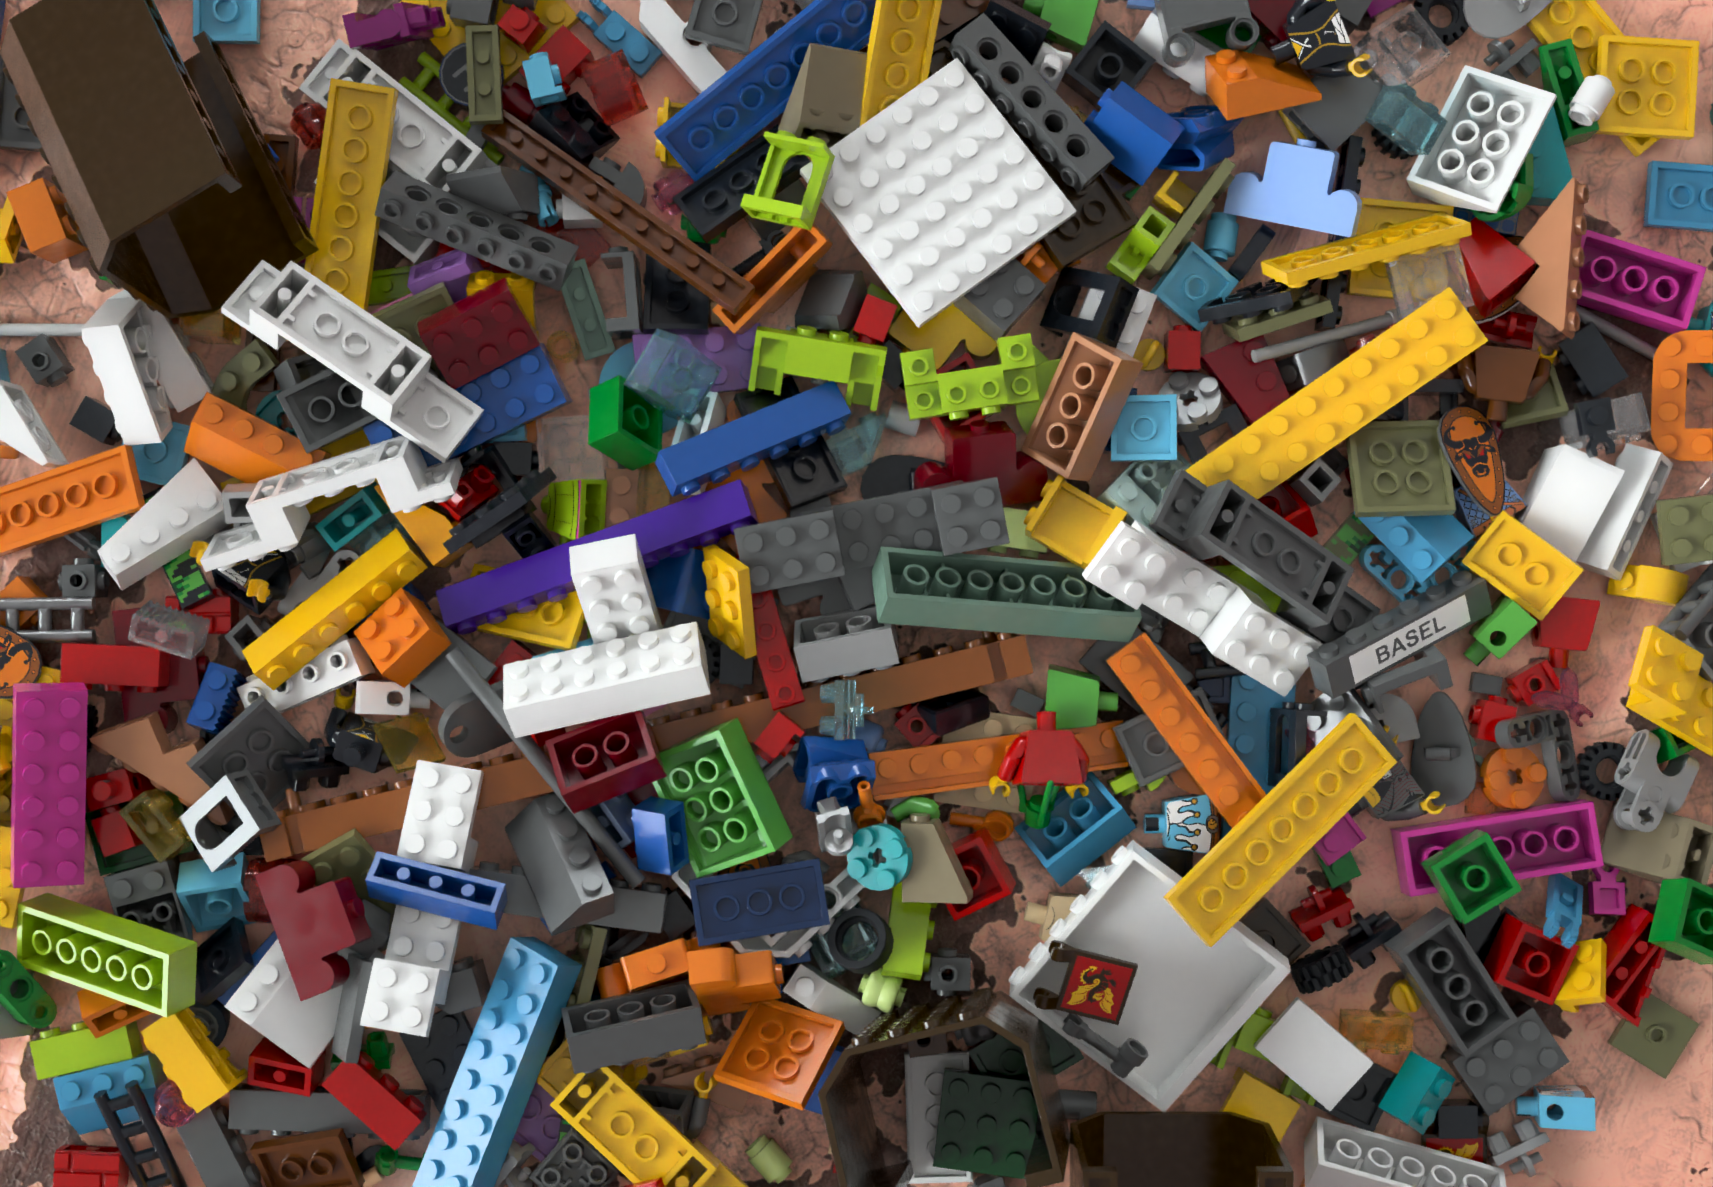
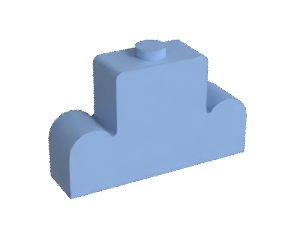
M1297 138L1296 144L1283 141L1270 144L1263 177L1254 171L1241 172L1234 176L1235 178L1228 187L1223 213L1345 237H1354L1358 228L1362 201L1360 196L1350 189L1337 190L1332 193L1340 157L1337 151L1316 148L1317 141Z

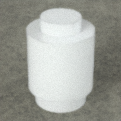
M1603 75L1587 76L1569 104V117L1583 126H1591L1594 121L1599 120L1615 94L1612 82Z

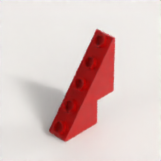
M739 555L734 557L740 561ZM772 590L753 593L751 595L757 659L773 711L805 702Z

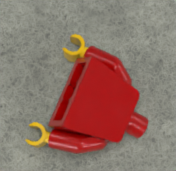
M1037 712V730L1021 732L1019 737L1014 739L1003 757L997 775L993 776L989 781L992 795H994L995 789L998 786H1003V797H1008L1011 793L1008 784L1010 781H1012V785L1047 786L1049 780H1053V786H1064L1065 791L1072 799L1077 788H1079L1080 794L1085 797L1089 794V789L1084 782L1087 780L1090 759L1079 740L1075 738L1073 731H1056V712Z

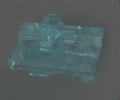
M389 511L348 543L361 556L395 528L407 539H410L411 536L396 516Z
M835 680V683L820 686L821 703H835V716H821L820 734L834 736V740L855 739V727H864V714H874V707L864 706V694L856 693V680Z

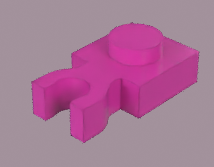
M1609 866V871L1606 872L1602 867L1591 868L1596 881L1588 882L1589 915H1626L1625 883L1616 882V876L1620 869Z

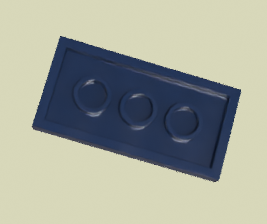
M819 858L689 880L699 947L830 925Z

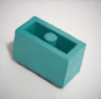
M376 481L360 490L315 525V528L334 552L350 543L391 511L374 489L378 485Z
M1411 1051L1378 1107L1394 1119L1423 1135L1427 1127L1433 1123L1439 1107L1450 1094L1456 1079L1440 1066Z

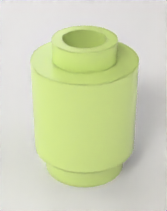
M765 1134L758 1137L745 1151L749 1156L748 1161L768 1183L775 1180L779 1184L792 1172V1169L789 1167L792 1163L791 1158L773 1138L768 1139Z

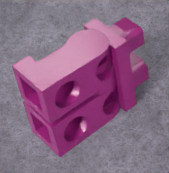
M400 2L393 4L394 9H383L377 15L353 12L342 15L350 48L379 51L418 39L428 40L434 38L433 30L446 27L442 8L433 7L429 9L428 5Z

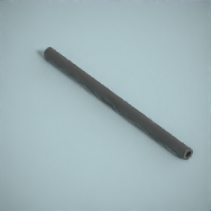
M459 646L445 656L573 814L561 796L551 760L530 735L514 737L503 710V701ZM589 808L573 814L632 889L645 879L643 874Z

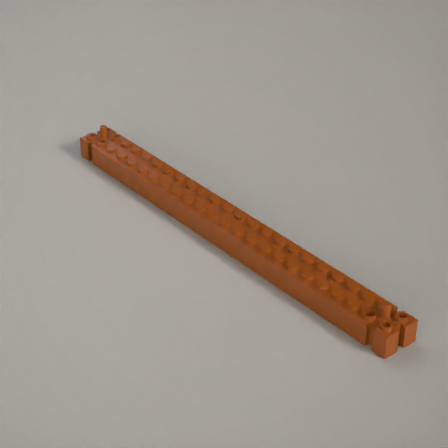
M981 631L983 638L963 642V649L953 651L951 645L933 649V656L922 659L920 653L901 657L902 664L894 665L885 670L874 668L870 669V672L855 676L839 675V679L829 682L827 680L821 683L806 682L807 687L801 688L805 702L773 711L769 696L764 697L763 692L744 696V703L733 705L732 699L712 704V711L702 713L701 707L680 712L679 719L670 720V716L665 715L648 721L659 751L737 717L749 743L756 741L779 711L805 730L1032 674L1034 671L1025 635L1014 633L995 634V632ZM544 745L541 746L542 751L550 759L549 752L545 751ZM522 751L520 752L521 758L514 759L513 753L489 759L490 765L484 767L482 761L460 766L484 772L476 810L553 792V790ZM413 778L393 783L394 789L389 790L388 784L361 791L362 797H357V792H352L330 798V805H326L325 799L302 805L299 791L295 792L291 788L285 789L289 808L275 812L282 824L274 831L260 834L266 862L317 850L354 828L363 838L402 829Z

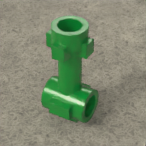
M385 1145L380 1148L379 1152H376L375 1166H377L378 1172L384 1176L394 1174L397 1168L418 1171L426 1152L423 1153L422 1158L398 1155L397 1149L395 1151L389 1145Z

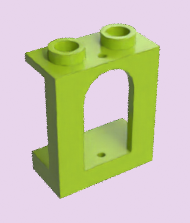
M779 130L777 134L765 131L763 136L771 145L754 195L744 193L740 206L752 218L811 230L835 155L827 147V143L820 138L809 136L806 140L797 138L794 134L787 131ZM796 155L808 156L813 164L812 173L801 205L774 200L784 166L789 159Z

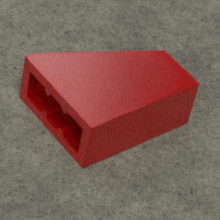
M1475 217L1470 221L1472 235L1460 238L1459 243L1451 245L1450 256L1480 315L1486 318L1527 283L1532 276L1536 262L1484 221L1478 220Z

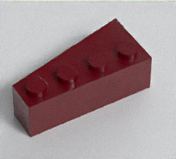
M1264 335L1243 342H1233L1201 356L1200 367L1210 377H1214L1217 380L1220 392L1223 393L1231 405L1237 404L1248 426L1290 398L1274 358L1254 363L1251 358L1252 350L1268 346Z

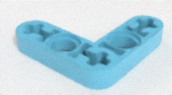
M1471 540L1464 546H1468L1466 553L1471 549V547L1476 543V541ZM1369 544L1362 548L1359 553L1361 567L1400 603L1414 598L1412 594H1406L1411 589L1416 594H1421L1427 588L1438 585L1435 580V574L1427 582L1422 583L1383 545ZM1459 551L1450 560L1455 561L1461 552ZM1371 552H1380L1381 554L1378 556V559L1384 565H1390L1391 562L1393 565L1387 569L1378 564L1370 565L1372 558L1369 555ZM1462 557L1454 565L1447 562L1443 566L1449 571L1450 578L1457 572L1470 570L1469 567L1461 562ZM1401 570L1406 576V582L1404 586L1396 589L1391 584V576L1395 571Z

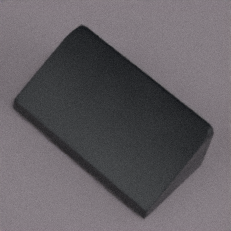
M973 688L947 694L917 706V711L937 736H942L990 717L988 696Z

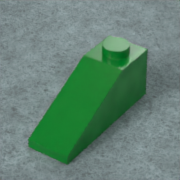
M1572 39L1540 46L1538 50L1543 90L1557 96L1553 106L1564 146L1587 142L1599 130L1598 122L1594 121L1591 126H1583L1573 121L1568 115L1570 110L1569 104L1584 81Z

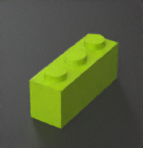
M902 882L892 889L888 925L891 928L894 942L892 953L887 962L882 966L881 975L920 981L922 972L928 973L931 953L925 952L926 940L933 939L935 921L929 920L930 908H936L937 903L902 902Z
M80 1021L71 1024V1030L61 1032L60 1027L40 1031L39 1038L29 1042L37 1080L131 1059L143 1052L137 1021L99 1038H95L85 1022Z

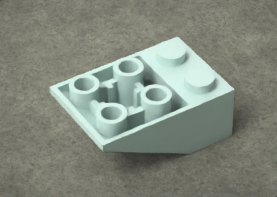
M1178 451L1177 461H1133L1096 499L1112 509L1117 506L1126 511L1127 518L1125 523L1131 526L1136 520L1156 533L1157 531L1148 525L1175 471L1180 469L1186 470L1192 465Z

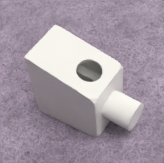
M359 679L356 685L355 714L409 715L410 708L430 709V698L419 689H411V683L404 688L391 680ZM400 692L403 697L402 702L391 703L389 701V693Z

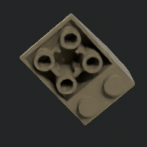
M810 43L778 130L790 132L797 138L806 140L809 136L820 138L827 143L828 148H831L859 128L867 53Z
M1618 801L1613 802L1601 845L1604 864L1662 884L1664 879L1690 878L1707 886L1713 864V826L1690 818L1663 812L1664 814L1659 825L1651 832L1624 830L1617 826L1614 821L1613 811Z

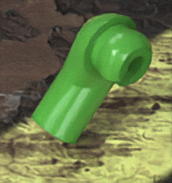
M920 795L911 796L890 808L898 823L913 813H929L930 818L937 819L941 815L938 809L939 806L933 799Z

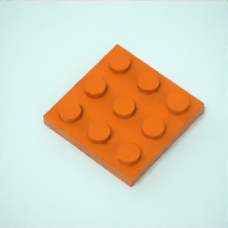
M775 999L752 1002L713 1073L715 1080L804 1110L845 1030L844 1022Z

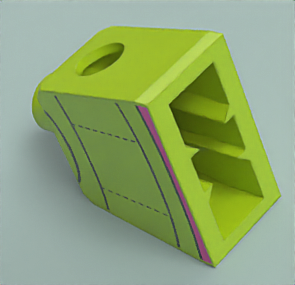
M574 479L550 483L548 495L544 496L541 500V510L547 514L546 526L548 530L575 540L605 529L607 480Z

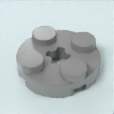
M1174 372L1158 393V395L1177 394V431L1192 432L1199 430L1198 425L1204 424L1207 421L1209 425L1219 416L1223 406L1217 380L1203 373ZM1189 398L1197 400L1196 402H1190L1189 406L1184 404V401Z

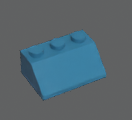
M1453 515L1358 517L1422 583L1427 582L1474 538Z
M1088 772L1087 780L1084 782L1089 789L1087 796L1083 797L1079 792V788L1075 790L1073 799L1065 791V788L1057 794L1054 810L1051 811L1050 824L1047 827L1035 829L1022 821L1014 828L1060 887L1137 828L1124 808L1093 772Z
M150 1051L142 1052L131 1059L67 1073L53 1078L60 1111L79 1135L108 1128L94 1099V1094L98 1091L106 1090L110 1099L128 1094L125 1085L133 1080L138 1081L154 1116L175 1111L168 1079L163 1071V1064L156 1054ZM134 1106L116 1111L122 1124L140 1120Z

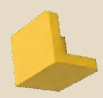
M1176 170L1172 172L1151 201L1152 204L1175 221L1178 220L1197 194L1177 179L1180 173Z

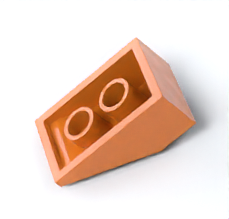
M1223 49L1216 54L1205 56L1206 92L1227 121L1322 100V93L1295 64L1284 62L1277 65L1274 59L1231 49Z

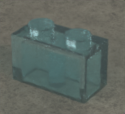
M1402 83L1394 86H1383L1365 120L1409 155H1429L1448 121L1438 114L1439 109L1436 106L1419 99L1416 96L1417 92L1412 87Z

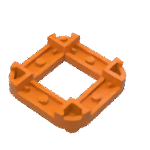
M1713 330L1680 331L1665 338L1654 354L1651 437L1657 449L1669 458L1679 461H1713V428H1685L1687 364L1713 363Z

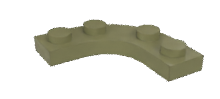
M260 338L255 339L222 368L216 378L212 393L247 410L250 391L260 380L278 367L280 363L263 340Z

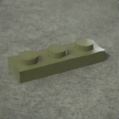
M498 25L465 26L469 122L471 125L504 124L500 29Z

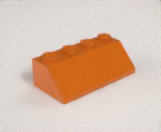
M206 392L191 421L184 452L245 483H258L259 480L329 459L332 455L322 448L307 454L298 436L209 392Z

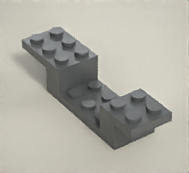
M1185 470L1175 471L1148 525L1198 561L1218 555L1230 561L1282 598L1275 614L1318 639L1322 644L1336 640L1345 635L1350 629L1362 626L1379 614L1380 608L1347 586L1354 568L1228 479L1207 487Z
M997 476L966 483L959 480L801 511L798 516L734 528L740 562L749 567L751 594L845 576V571L874 565L881 546L941 551L944 556L1010 543Z

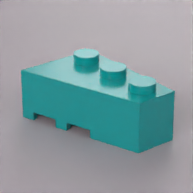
M1552 106L1528 152L1533 154L1534 188L1532 197L1527 205L1550 206L1573 177L1554 106Z

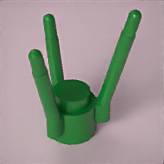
M1053 780L1047 782L1044 795H1033L1030 800L1026 798L1024 785H1017L1020 800L1019 811L1025 813L1024 822L1029 827L1042 829L1050 824L1051 811L1054 810L1055 799L1060 786H1053Z

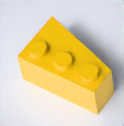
M189 1008L167 1018L163 1016L140 1032L144 1037L147 1049L151 1053L156 1054L163 1064V1071L170 1080L175 1081L182 1091L184 1102L193 1108L196 1113L208 1107L248 1077V1071L245 1068L239 1071L227 1059L231 1053L225 1046L218 1049L207 1036L210 1035L211 1031H208V1028L199 1018L195 1017V1014Z

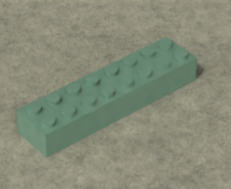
M881 546L871 571L878 623L1129 642L1142 619L1140 607L1136 610L1088 582L1082 576L1084 569L1070 562L964 553L944 556L941 551Z

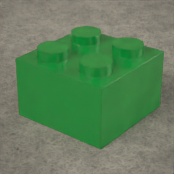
M620 375L590 388L588 445L631 471L655 462L658 452L662 450L663 402Z
M1478 829L1421 862L1454 919L1464 924L1469 923L1522 891L1490 835Z
M1690 878L1662 880L1648 942L1700 965L1713 964V888Z

